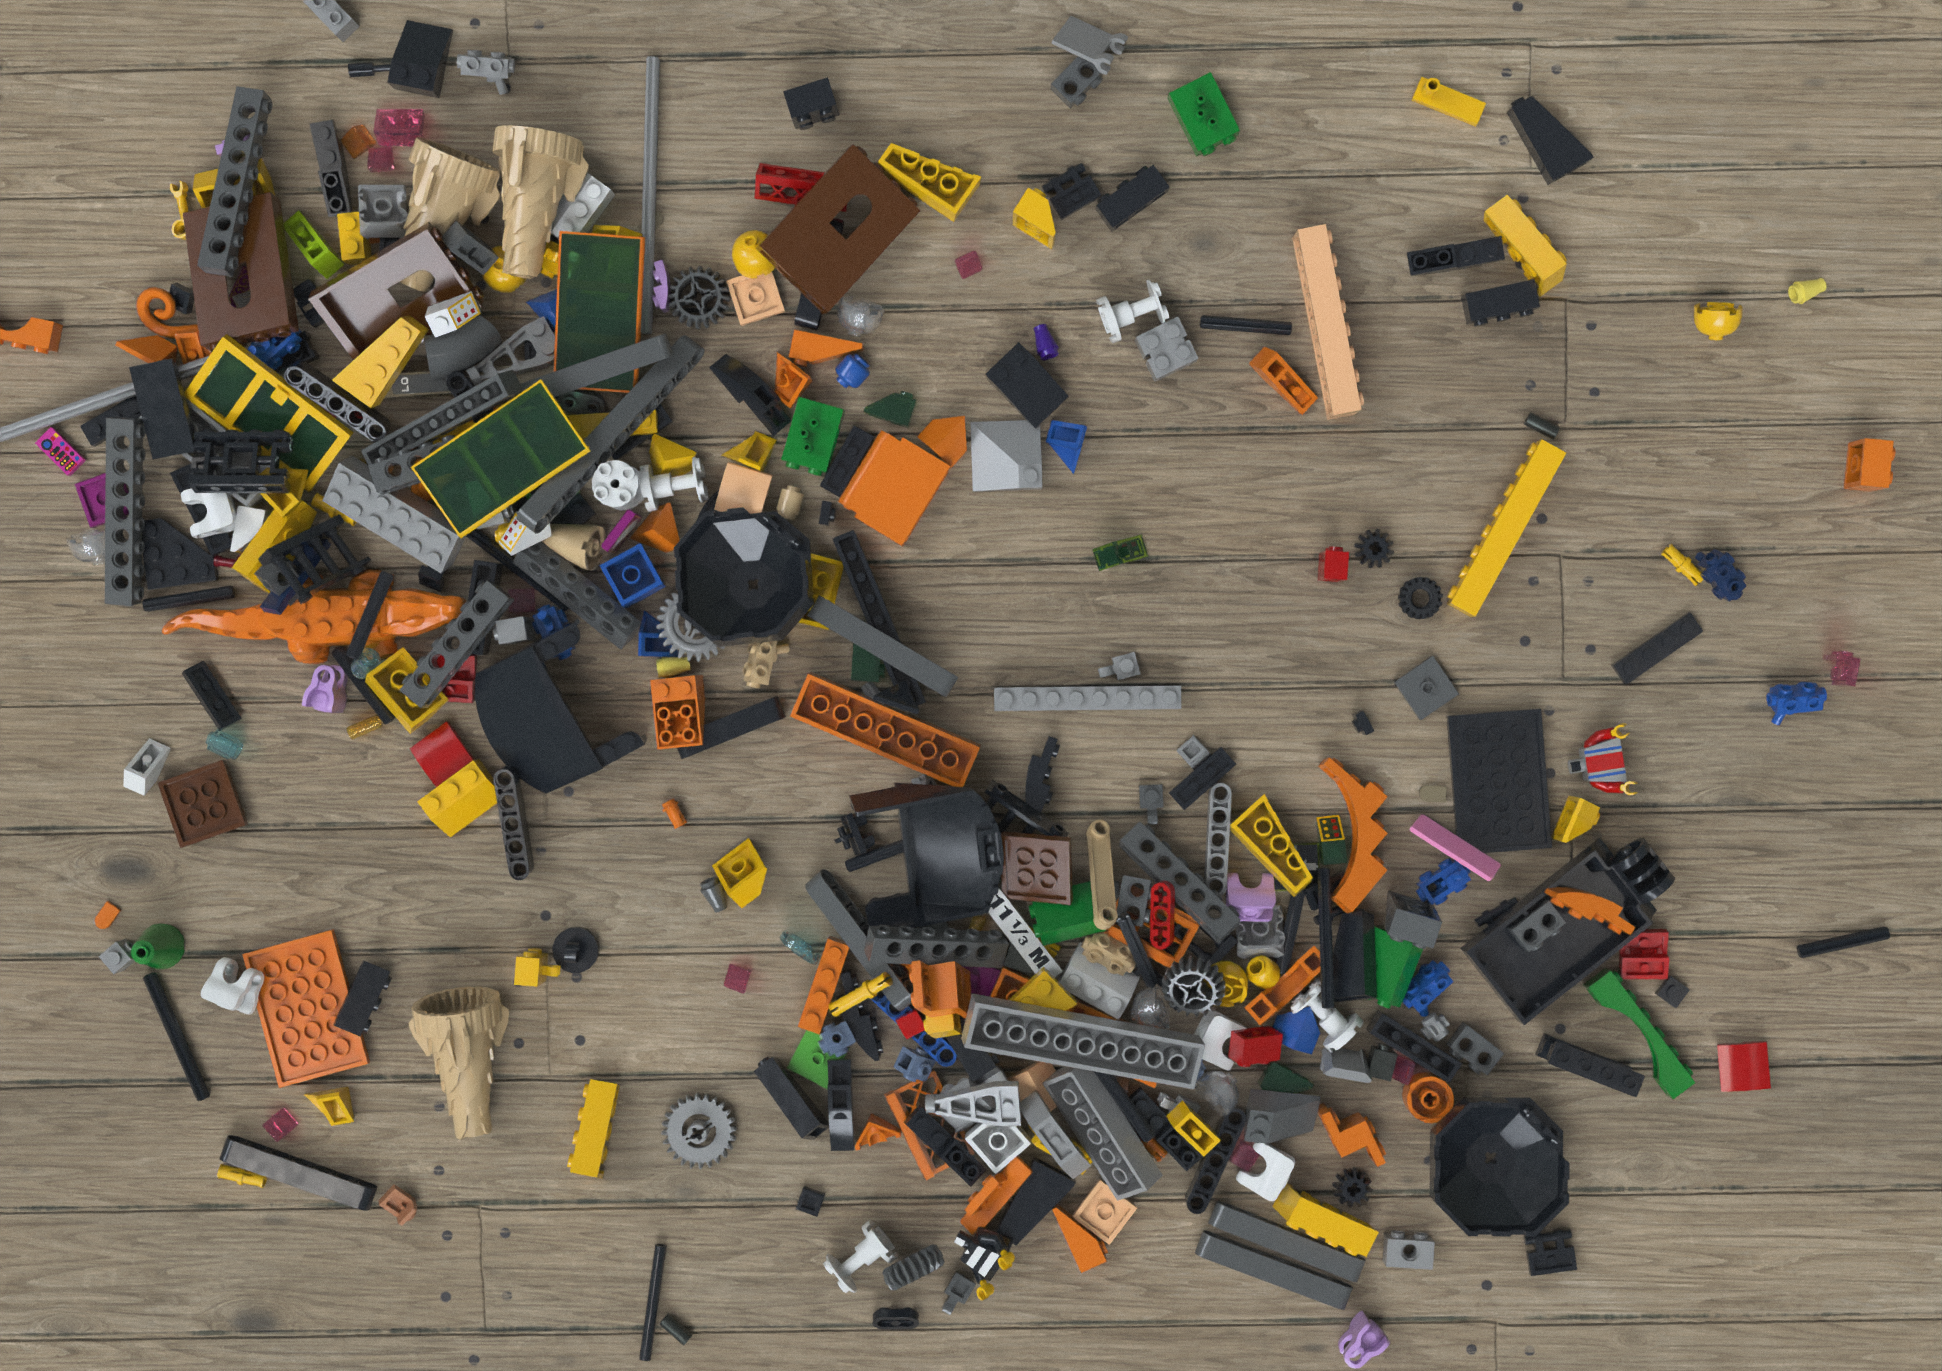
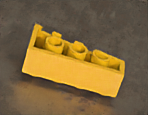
M1506 195L1484 212V222L1495 237L1502 236L1503 245L1505 243L1508 245L1507 251L1514 262H1521L1523 274L1527 280H1535L1539 287L1537 293L1540 297L1563 281L1567 265L1565 256L1562 252L1556 251L1551 246V240L1546 234H1541L1538 231L1535 221L1530 216L1526 217L1517 200H1512Z
M303 500L284 518L274 509L232 568L269 594L271 591L266 589L254 574L262 566L258 558L268 548L310 529L317 511ZM288 554V555L285 556V557H287L288 559H290L292 562H293V560L296 558L295 556H292L291 554Z
M1263 794L1230 825V831L1295 897L1312 881L1313 877L1298 851H1296L1287 832H1285L1267 797Z
M1288 1183L1285 1185L1272 1207L1286 1220V1225L1295 1230H1298L1299 1227L1305 1229V1233L1315 1239H1318L1319 1236L1325 1238V1242L1333 1247L1343 1246L1345 1247L1344 1250L1353 1256L1360 1254L1367 1257L1379 1233L1372 1225L1347 1212L1342 1211L1339 1214L1340 1211L1326 1202L1320 1205L1321 1202L1310 1194L1302 1191L1300 1195L1292 1185Z

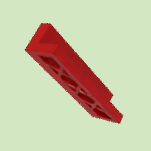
M759 163L755 178V199L796 205L825 172ZM761 183L771 185L774 191L771 193L761 192ZM790 187L798 194L793 197L787 196L782 190ZM847 204L841 210L842 212H846Z

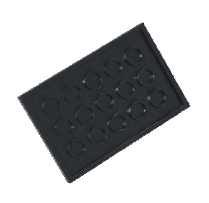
M1541 709L1446 716L1456 835L1483 853L1552 848Z

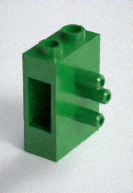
M1211 72L1168 94L1167 99L1196 156L1200 154L1207 156L1216 150V146L1222 143L1224 146H1227L1237 140L1236 136H1238L1240 129Z
M799 397L781 458L783 462H786V467L799 470L801 466L808 468V473L821 476L822 473L826 474L831 464L844 418V409Z
M1091 881L1072 885L1073 901L1071 905L1032 901L1033 905H1028L1031 919L1036 918L1037 924H1033L1035 937L1041 938L1043 946L1106 931L1097 928L1093 921Z
M1375 927L1377 998L1375 999H1378V1005L1390 1009L1391 1005L1400 1008L1423 949L1412 945L1413 942L1403 940V942H1397L1389 938L1390 935L1387 934L1386 930Z

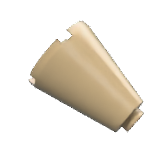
M550 524L552 536L542 541L559 556L585 570L592 571L598 566L603 554H599L601 544L606 539L603 527L584 524Z

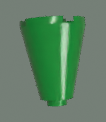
M159 923L151 925L144 930L133 945L131 956L139 964L155 969H168L177 964L184 955V936L179 929L171 924Z

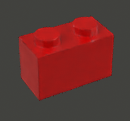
M1333 546L1320 552L1317 581H1346L1348 579L1349 552H1343V547Z
M1271 1026L1231 1031L1228 1057L1241 1067H1250L1251 1064L1258 1063L1269 1064L1271 1061L1280 1060L1283 1034Z

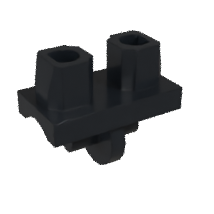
M849 813L840 817L843 826L837 828L840 837L834 839L835 844L842 842L845 850L852 848L855 855L867 852L868 848L876 844L871 832L862 836L859 832L858 827L867 824L865 815L856 816Z

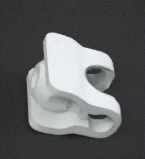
M191 488L184 490L180 494L182 502L185 504H204L207 508L206 517L190 527L192 537L204 538L234 531L236 510L230 493H195Z
M223 957L218 960L211 976L205 982L201 990V997L222 1008L232 1011L238 1010L250 1015L257 1006L259 992L264 982V974L262 971L249 968L243 972L237 981L236 976L239 969L237 962Z
M1209 1010L1206 1016L1203 1015L1194 1035L1200 1036L1205 1043L1202 1059L1225 1070H1231L1234 1062L1227 1055L1223 1054V1043L1231 1037V1031L1248 1028L1214 1010L1212 1012Z
M1254 1143L1253 1149L1263 1156L1266 1161V1170L1261 1174H1252L1248 1171L1240 1170L1236 1180L1268 1201H1275L1291 1176L1295 1165V1158L1269 1143Z

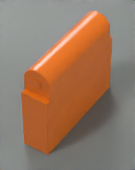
M881 430L838 502L846 509L855 512L856 515L854 517L903 547L950 471L951 466L902 437L901 441H899L891 434Z

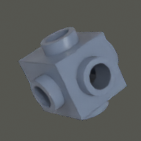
M846 1021L835 1025L833 1022L822 1028L823 1033L819 1035L821 1040L818 1041V1044L824 1054L828 1053L829 1057L835 1054L838 1058L849 1052L848 1047L855 1044L856 1040ZM832 1037L838 1038L839 1043L833 1042Z
M903 1046L893 1067L903 1073L904 1078L912 1082H916L917 1079L926 1082L936 1060L928 1056V1053L921 1047L917 1046L916 1049Z

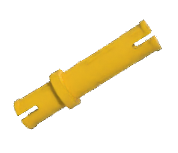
M883 972L871 981H864L862 986L829 1003L830 1011L838 1007L831 1014L837 1017L867 998H874L879 991L893 984L892 978L883 982V980L890 976L887 972Z

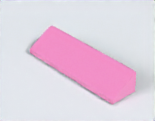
M1423 814L1419 816L1409 829L1412 833L1487 881H1491L1501 867L1499 862Z

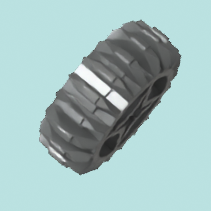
M698 266L697 273H695L693 267H689V275L682 270L680 272L683 276L681 280L678 277H674V281L678 285L669 286L675 292L668 294L669 299L675 300L668 304L670 308H676L672 312L673 316L681 315L678 321L684 323L687 320V327L689 328L692 327L694 322L696 329L701 328V322L704 323L706 328H710V320L715 325L718 324L715 317L717 315L722 319L725 317L721 309L729 310V306L723 304V302L731 301L730 296L724 295L730 292L729 287H722L726 283L725 279L718 280L720 277L718 272L711 276L712 269L709 267L705 273H703L702 266ZM698 280L709 281L716 289H701ZM691 283V292L681 299L684 288ZM697 290L702 294V296L705 294V296L701 298V305L698 303L697 300L693 301L697 298ZM717 297L714 308L707 313L708 302ZM682 306H697L700 315H691Z
M1191 955L1188 961L1181 957L1179 963L1174 961L1171 967L1166 969L1165 976H1163L1162 992L1165 993V1000L1170 1001V1008L1177 1006L1178 1013L1182 1010L1186 1011V1016L1194 1013L1197 1018L1199 1012H1202L1205 1016L1209 1010L1214 1012L1216 1006H1220L1222 998L1225 996L1226 982L1223 980V972H1218L1217 965L1211 967L1210 959L1202 962L1201 956L1198 960H1194ZM1203 979H1206L1209 982L1212 989L1208 987V984L1205 983ZM1176 984L1179 986V988H1180L1182 991H1184V994L1179 991V989L1177 988Z
M932 1244L890 1265L883 1270L882 1274L890 1290H897L942 1267L945 1261L941 1250L938 1249L937 1245Z

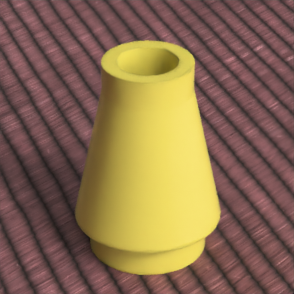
M1823 278L1796 281L1788 289L1789 297L1793 303L1803 304L1819 293L1826 291V282Z
M661 657V659H656L659 678H669L691 670L687 657H681L680 659L678 657Z

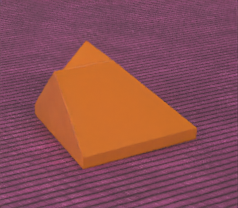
M158 335L121 340L115 344V346L147 363L171 358L176 359L177 346Z

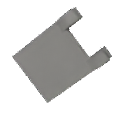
M1070 16L1052 40V44L1092 62L1100 73L1107 75L1111 69L1109 65L1113 61L1114 56L1105 53V51L1110 46L1114 53L1121 55L1125 46L1119 43L1124 45L1128 40V36L1122 33L1109 34Z

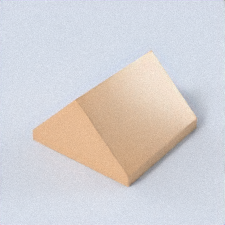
M1036 1061L1007 1078L1008 1081L1019 1082L1020 1102L1036 1091L1048 1106L1050 1112L1057 1107L1042 1084L1056 1072L1051 1063Z

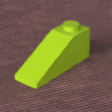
M298 210L284 222L285 231L309 263L326 279L330 278L345 265L302 212Z

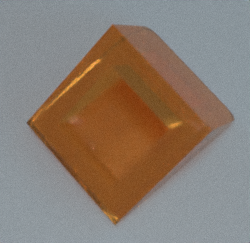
M364 125L353 126L340 140L353 159L358 158L376 144L375 139Z

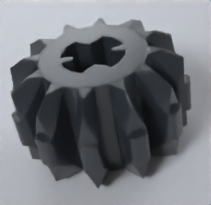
M1376 529L1374 535L1370 530L1365 531L1366 537L1363 535L1358 536L1362 544L1355 543L1354 547L1361 549V551L1356 552L1354 555L1355 557L1363 556L1359 562L1361 565L1368 560V568H1373L1374 562L1378 568H1381L1382 560L1386 563L1390 562L1386 554L1392 555L1394 550L1387 549V546H1391L1394 543L1393 541L1385 542L1388 538L1387 533L1380 537V530ZM1373 543H1375L1376 548H1379V552L1374 553L1375 555L1369 549V546L1374 545Z
M1353 1167L1351 1173H1349L1344 1168L1343 1172L1345 1175L1343 1177L1338 1173L1336 1174V1178L1340 1182L1332 1183V1186L1337 1189L1333 1194L1335 1197H1340V1204L1347 1202L1348 1207L1352 1208L1354 1202H1356L1358 1207H1361L1362 1203L1360 1200L1362 1198L1365 1201H1369V1197L1365 1193H1372L1373 1189L1368 1186L1372 1181L1370 1178H1365L1366 1173L1363 1170L1358 1173L1357 1168ZM1355 1183L1357 1188H1353L1352 1192H1350L1348 1187H1352V1184Z

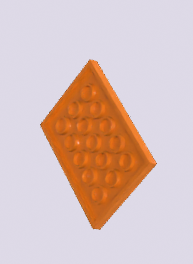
M334 929L242 954L246 970L254 968L262 971L264 974V982L259 992L257 1010L279 1088L370 1063L363 1034L358 1036L333 1025L350 989Z

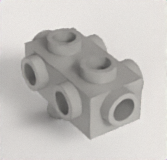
M467 50V53L457 55V68L461 69V75L486 77L487 82H495L499 94L502 95L508 92L504 78L508 79L511 73L515 72V59L505 57L504 52H491V55H482L480 50Z

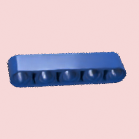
M885 995L875 996L871 999L895 1023L897 1017L915 1009L910 1004L903 1011L894 1012L891 1010L890 1001ZM920 1013V1015H921V1017H922V1019H923V1021H924V1019H926V1018ZM926 1031L911 1037L940 1065L948 1067L955 1063L957 1055L946 1037L936 1038V1041L932 1044L926 1043L923 1039L924 1035L927 1034ZM949 1049L952 1051L953 1057L945 1060L940 1055L941 1051Z

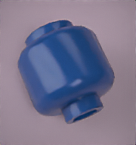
M848 354L835 368L838 374L836 380L845 388L848 386L858 388L870 375L868 369L870 365L859 354Z

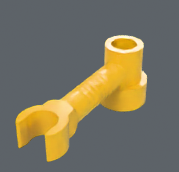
M180 180L179 190L177 185L170 184V191L177 199L180 212V220L173 223L172 233L175 237L186 240L183 213L189 212L186 200L188 185Z

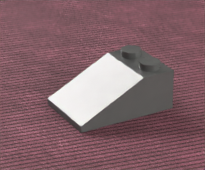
M1388 890L1385 930L1390 935L1389 938L1397 942H1403V940L1413 942L1412 945L1421 949H1426V947L1434 948L1442 925V920L1434 905Z
M1250 1089L1245 1112L1244 1141L1268 1144L1313 1131L1321 1097Z

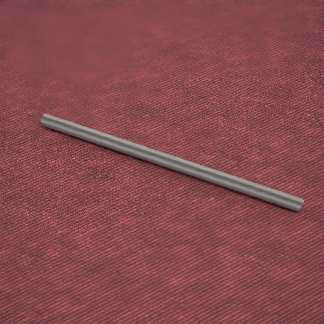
M655 56L646 58L642 236L645 237L641 334H651L653 323L652 295L654 275L652 270H654L660 70V60Z
M209 356L178 366L180 379L183 380L197 375ZM219 360V362L216 364V366L214 367V369L220 367V364H221V361H220V360ZM133 382L0 428V442L134 397L136 393Z

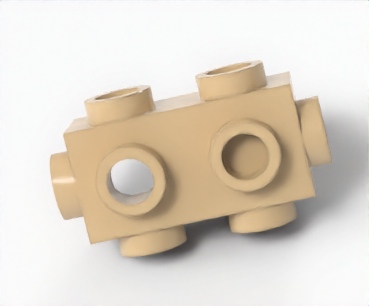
M777 641L748 644V662L743 667L744 681L747 682L746 686L760 689V685H769L773 662H776L778 654L789 652V645L787 643L777 645Z
M1104 932L1095 933L1091 936L1087 935L1082 942L1081 947L1084 949L1082 955L1086 956L1087 960L1091 963H1099L1105 966L1111 974L1118 973L1123 976L1126 972L1131 973L1136 965L1129 947Z

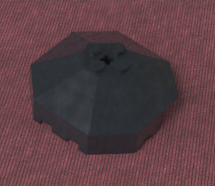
M741 507L727 509L724 512H704L674 547V557L676 558L677 570H675L676 590H678L677 613L718 647L784 640L814 605L810 539L776 511L750 514L745 508ZM750 580H759L757 583L759 588L757 590H749L750 585L748 583Z
M1463 1097L1430 1130L1429 1196L1467 1236L1491 1235L1511 1237L1512 1235H1525L1526 1237H1536L1569 1204L1568 1180H1570V1163L1563 1157V1130L1530 1097ZM1487 1152L1490 1154L1496 1153L1494 1156L1496 1161L1494 1163H1485L1487 1159L1485 1154Z

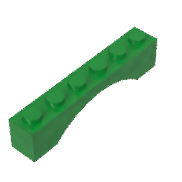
M1604 968L1585 982L1583 986L1597 1004L1623 1013L1640 1029L1651 1051L1653 1078L1668 1097L1675 1099L1695 1084L1691 1077L1693 1072L1685 1063L1681 1064L1677 1059L1680 1055L1671 1044L1667 1046L1663 1040L1665 1038L1663 1032L1657 1026L1653 1027L1649 1022L1651 1017L1643 1007L1639 1009L1635 1003L1637 1001L1635 995L1629 989L1625 990L1621 985L1623 980L1615 970L1611 972Z

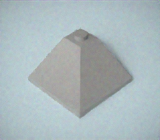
M1027 420L971 422L973 492L1042 490L1040 425L1035 429Z

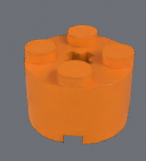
M1420 1072L1411 1076L1405 1082L1402 1092L1404 1105L1418 1120L1424 1123H1437L1453 1108L1454 1095L1452 1089L1442 1078L1434 1073ZM1430 1093L1432 1096L1429 1097V1101L1426 1102L1424 1100V1097H1426L1427 1094Z

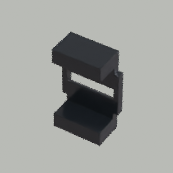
M308 278L293 288L294 298L297 299L298 302L296 303L306 319L313 327L317 328L325 321L314 307L307 312L303 309L304 306L310 303L308 298L311 291L317 288L315 283Z

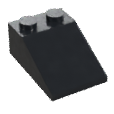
M407 20L391 61L387 83L396 90L440 98L453 30Z
M1019 342L985 374L987 380L1035 429L1069 397Z

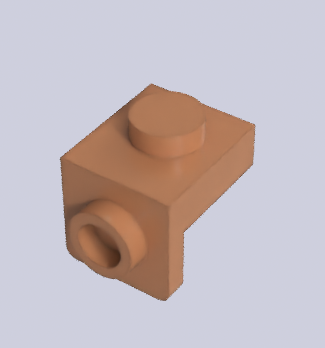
M395 1184L378 1200L379 1206L396 1216L398 1224L401 1226L407 1221L412 1220L416 1215L417 1205L415 1198Z

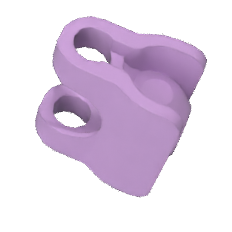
M321 665L317 667L313 673L311 684L303 695L302 706L313 707L315 710L328 713H343L347 701L345 687L348 679L344 670L338 665ZM322 671H324L323 677L321 679L320 674L322 673ZM337 671H339L340 674H341V678H340V680H339L338 682H337V680H338V673H337Z
M1228 873L1227 889L1225 892L1226 906H1232L1239 913L1240 921H1271L1273 907L1276 903L1274 876L1271 873H1263L1261 884L1258 887L1246 888L1240 883L1237 873Z
M1360 1311L1352 1319L1349 1329L1339 1339L1338 1348L1343 1354L1345 1362L1351 1368L1356 1369L1362 1367L1371 1357L1381 1354L1389 1346L1390 1341L1385 1332L1372 1319H1368L1363 1311ZM1347 1341H1350V1343L1344 1349V1344ZM1361 1353V1357H1360L1359 1360H1357V1361H1352V1360L1349 1359V1358H1355L1356 1356H1358V1355Z

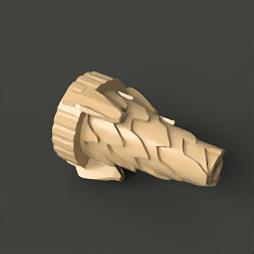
M502 125L495 128L492 152L499 156V170L503 182L501 193L503 202L502 219L505 220L502 250L505 251L502 273L526 279L537 277L540 273L546 242H550L552 223L557 215L559 201L563 194L568 202L575 201V196L579 192L589 170V165L583 158V142L566 134L533 127Z
M416 137L408 159L415 167L412 181L413 191L409 200L410 210L403 228L406 230L404 236L428 222L431 223L433 228L437 227L443 236L455 221L463 225L469 216H471L473 224L479 226L480 222L489 214L500 199L501 192L497 186L500 170L458 149L430 139ZM419 270L400 282L418 291L426 292L432 285L434 276L428 271Z
M458 987L426 995L413 1003V1018L409 1022V1028L425 1055L431 1056L433 1054L435 1073L440 1075L441 1088L446 1094L449 1116L453 1115L455 1136L461 1140L465 1137L489 1134L492 1131L489 1103L490 1088L493 1083L491 1060H494L493 1045L498 1047L502 1043L508 1024L509 1009L501 1004L499 992L488 987Z

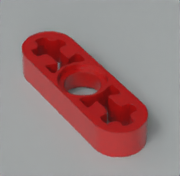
M1165 880L1153 885L1151 889L1150 941L1156 949L1163 950L1174 941L1175 889L1169 881ZM1162 887L1163 891L1167 892V895L1163 896V894L1158 891ZM1159 909L1167 912L1168 918L1166 921L1158 918L1157 912ZM1161 933L1162 936L1166 938V941H1164L1163 943L1162 939L1158 938V935H1160Z

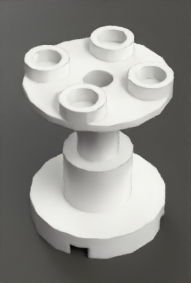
M1147 280L1150 297L1132 304L1124 301L1111 306L1106 296L1096 300L1098 305H1102L1098 307L1107 334L1111 333L1113 335L1109 337L1112 343L1122 339L1119 328L1135 323L1134 318L1155 310L1162 324L1165 323V319L1169 318L1166 306L1162 305L1158 297L1162 295L1157 282L1154 283Z
M692 458L693 474L671 477L670 473L654 475L650 465L639 467L641 470L639 471L642 496L643 498H648L649 501L645 503L648 512L658 510V498L674 496V491L696 487L700 502L703 503L704 500H709L707 486H704L702 478H705L704 465L701 464L700 458Z
M612 460L600 464L594 472L592 490L595 498L601 503L620 511L634 509L644 500L639 471L635 467L619 460Z
M1317 977L1308 985L1309 989L1304 994L1300 992L1291 1000L1293 1003L1291 1012L1294 1014L1307 1005L1311 1006L1312 1011L1321 1019L1319 1025L1329 1034L1324 1040L1323 1045L1331 1053L1334 1049L1338 1050L1357 1033L1354 1030L1356 1025L1361 1028L1364 1021L1356 1013L1345 1019L1336 1008L1331 1010L1322 1008L1321 999L1317 996L1321 992V979Z
M871 1220L862 1225V1231L866 1238L855 1246L856 1253L842 1264L834 1256L827 1254L826 1261L823 1263L826 1270L830 1274L834 1273L839 1279L837 1283L845 1293L848 1291L855 1293L857 1291L856 1284L850 1275L864 1263L869 1266L880 1256L888 1263H892L898 1258L897 1252L892 1253L895 1247L879 1226L874 1229L872 1227L874 1222Z

